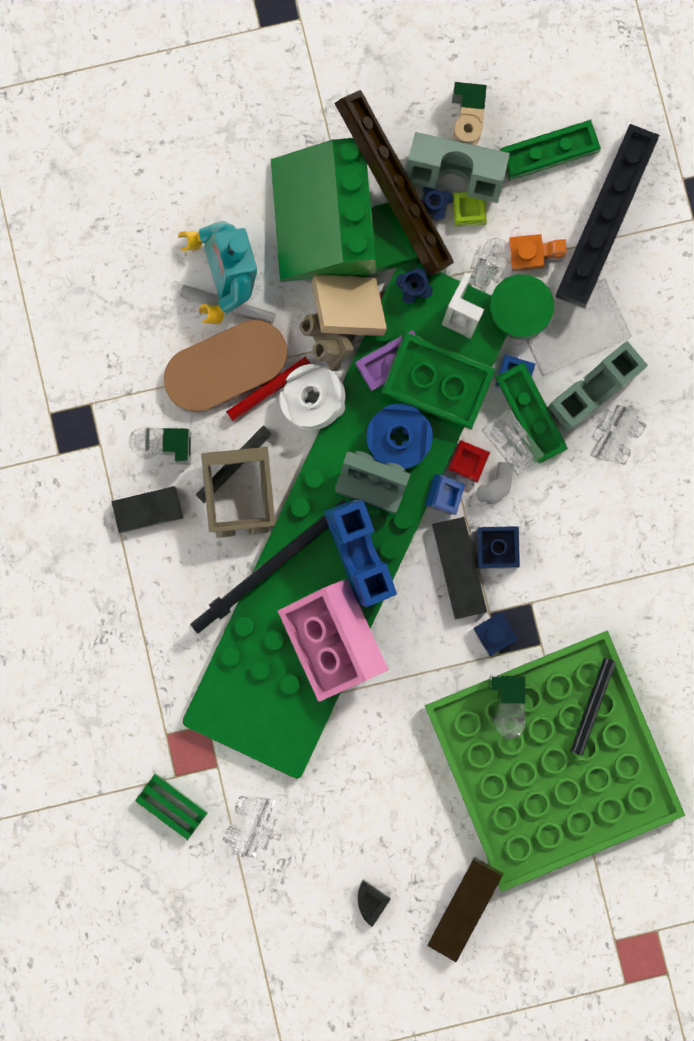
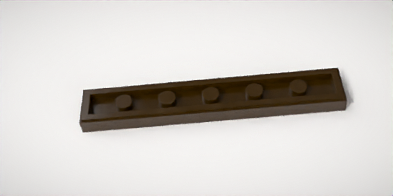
M358 90L339 99L334 104L429 277L437 274L453 264L454 260L363 92Z

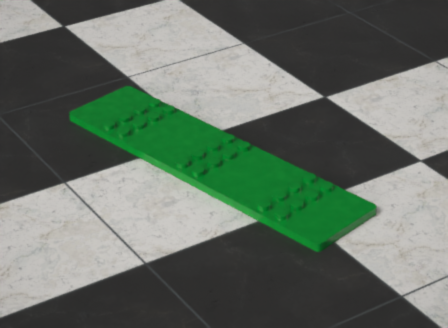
M418 261L397 266L381 299L387 330L384 336L364 335L342 382L345 389V411L333 423L319 430L253 572L324 515L325 510L333 508L343 499L346 502L353 500L335 492L347 451L352 453L360 451L372 456L367 446V429L370 421L388 405L405 404L380 394L383 385L370 391L355 362L403 336L404 332L413 330L415 335L493 367L507 336L493 325L489 314L490 294L470 285L466 288L462 299L484 309L470 339L442 325L447 308L461 281L442 272H438L431 277L426 273L428 285L433 289L432 295L429 298L422 297L416 299L413 304H406L402 300L403 293L401 288L396 285V278L399 274H406L416 268L424 269V267ZM413 283L411 287L415 289L417 285ZM418 409L420 413L425 416L431 425L433 434L432 444L428 454L420 464L405 470V472L410 473V477L397 513L392 514L365 504L375 531L371 533L373 546L380 560L387 564L392 581L427 509L425 504L434 474H443L464 429L460 425ZM398 428L395 434H390V440H394L397 446H402L403 441L409 440V435H404L403 429ZM330 528L238 601L183 718V725L295 779L303 775L340 693L318 702L278 610L324 587L348 579ZM383 601L368 607L360 605L370 629Z

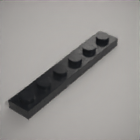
M629 124L556 292V298L586 309L658 142L659 134Z

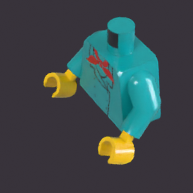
M219 221L200 228L199 232L182 231L178 234V238L187 237L188 241L187 246L181 248L182 251L199 250L202 243L205 244L204 249L218 293L219 304H202L200 306L199 313L208 314L202 323L218 325L223 321L224 313L228 314L248 301L252 295L257 275V265L245 228L236 229L234 225L225 221Z

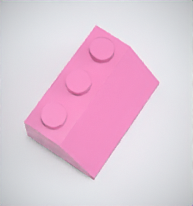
M348 579L324 587L278 610L318 702L389 670Z

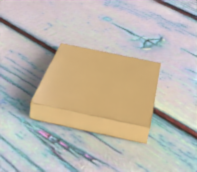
M314 274L312 287L321 333L384 336L387 327L376 278Z

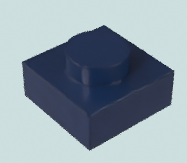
M502 611L473 628L488 656H492L518 640Z

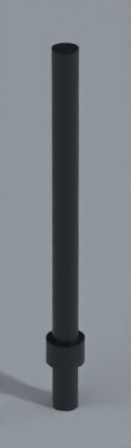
M343 499L336 506L344 504L346 501ZM325 514L224 597L220 598L218 596L208 604L210 608L190 623L195 632L199 634L217 618L223 619L231 612L230 608L326 531L329 525Z

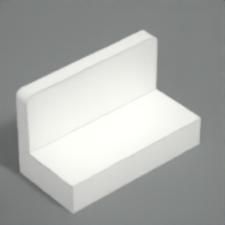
M465 273L447 308L442 325L471 339L484 309L462 299L471 275Z

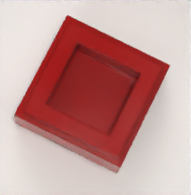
M460 440L448 471L478 483L490 452Z

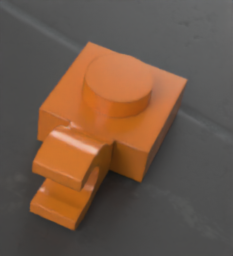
M542 234L509 237L512 271L544 269V259L563 258L565 253H567L566 239L542 243Z

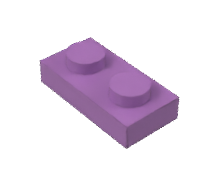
M413 330L408 332L410 334L415 335ZM402 336L355 362L370 391L384 384Z

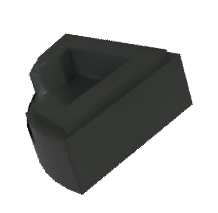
M363 879L358 890V907L363 919L373 927L391 898Z

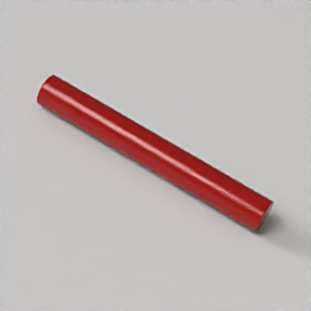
M306 356L227 410L226 413L233 422L283 388L287 384L286 379L289 374L301 366L311 364Z

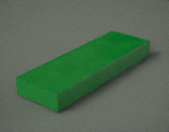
M590 119L502 147L499 151L510 153L506 174L508 180L511 181L599 153L601 147Z
M524 362L494 377L539 464L568 449Z

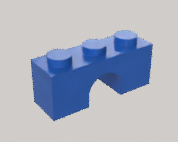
M351 500L325 510L326 520L359 605L368 607L397 595L387 564L380 560L373 546L371 533L375 531L364 501Z

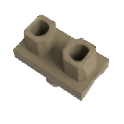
M318 313L306 315L300 323L299 328L303 335L313 336L316 342L313 346V354L316 360L326 361L331 371H339L343 360L354 352L351 342L355 339L356 335L321 333Z

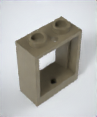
M268 447L201 453L208 531L210 533L216 532V538L236 536L235 530L248 529L249 534L268 533L269 526H276ZM259 461L264 517L216 522L211 466Z

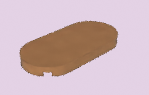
M261 320L242 322L175 354L168 362L164 372L165 390L172 402L184 410L197 413L209 411L265 385L282 372L287 360L288 351L285 339L281 332L268 322Z

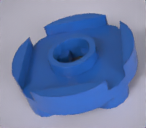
M388 405L378 412L368 425L367 446L374 460L385 465L386 463H394L407 470L420 464L431 448L433 439L431 425L425 416L411 405ZM398 428L403 429L404 435H409V440L403 441L402 446H397L394 440H390V434H395Z

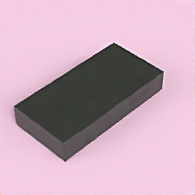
M175 486L111 501L118 533L120 534L183 519Z

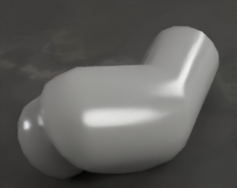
M498 462L496 479L487 486L480 485L477 489L476 495L479 501L494 504L509 494L514 464Z

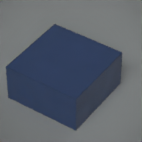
M519 526L476 528L477 569H516L520 567Z

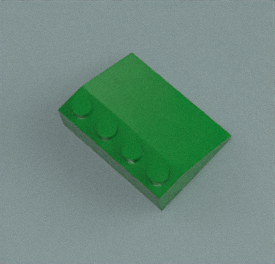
M332 139L271 159L280 282L313 279L314 274L351 276L377 273L368 168L354 139Z

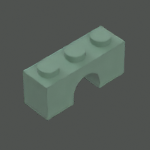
M415 132L407 162L406 174L412 184L435 189L437 180L442 175L449 173L457 174L468 183V197L498 203L510 153Z
M626 341L602 360L585 377L575 382L553 400L547 408L566 433H568L637 377L648 365L631 344Z

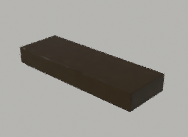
M474 857L427 946L450 960L457 962L504 873Z

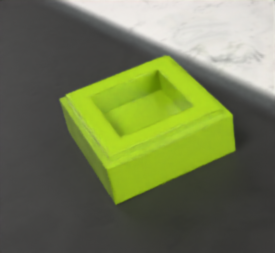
M467 192L452 193L454 227L486 225L485 200L468 197Z

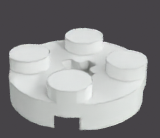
M308 364L295 369L289 374L284 391L281 390L279 402L286 418L305 431L322 429L333 423L337 417L344 413L345 389L342 381L333 371L319 365ZM311 390L316 394L320 393L317 402L314 404L305 402L309 398Z

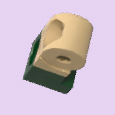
M463 82L454 83L452 103L460 104L459 118L453 130L454 141L471 145L478 144L483 128L487 85Z

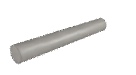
M187 285L182 286L180 297L201 304H219V297L216 294ZM244 303L230 312L252 320L265 321L272 325L276 313Z

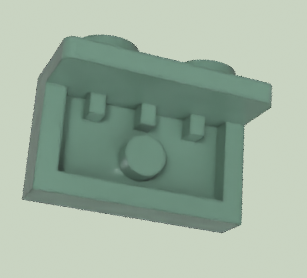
M347 451L335 492L353 500H363L367 505L396 514L410 473L405 472V469L400 465L394 463H386L385 465L374 461V458L367 453Z

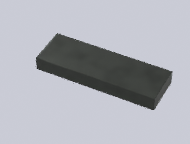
M465 517L432 524L454 619L486 613L487 609Z

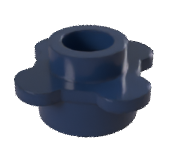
M424 187L421 201L430 218L436 221L443 220L446 216L445 210L447 205L452 203V194L449 191L442 192L436 188ZM436 200L437 204L432 205L431 201Z
M416 268L406 274H399L396 278V285L401 288L403 293L402 300L406 304H413L416 299L422 297L429 298L432 295L433 289L428 285L426 271L422 268ZM415 283L417 288L413 289L411 285Z

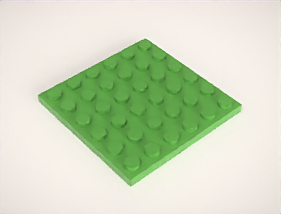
M608 630L496 675L525 677L524 706L520 703L505 704L498 702V690L489 689V679L424 705L489 865L504 873L498 884L501 892L686 816ZM603 657L616 661L585 751L583 756L570 750Z

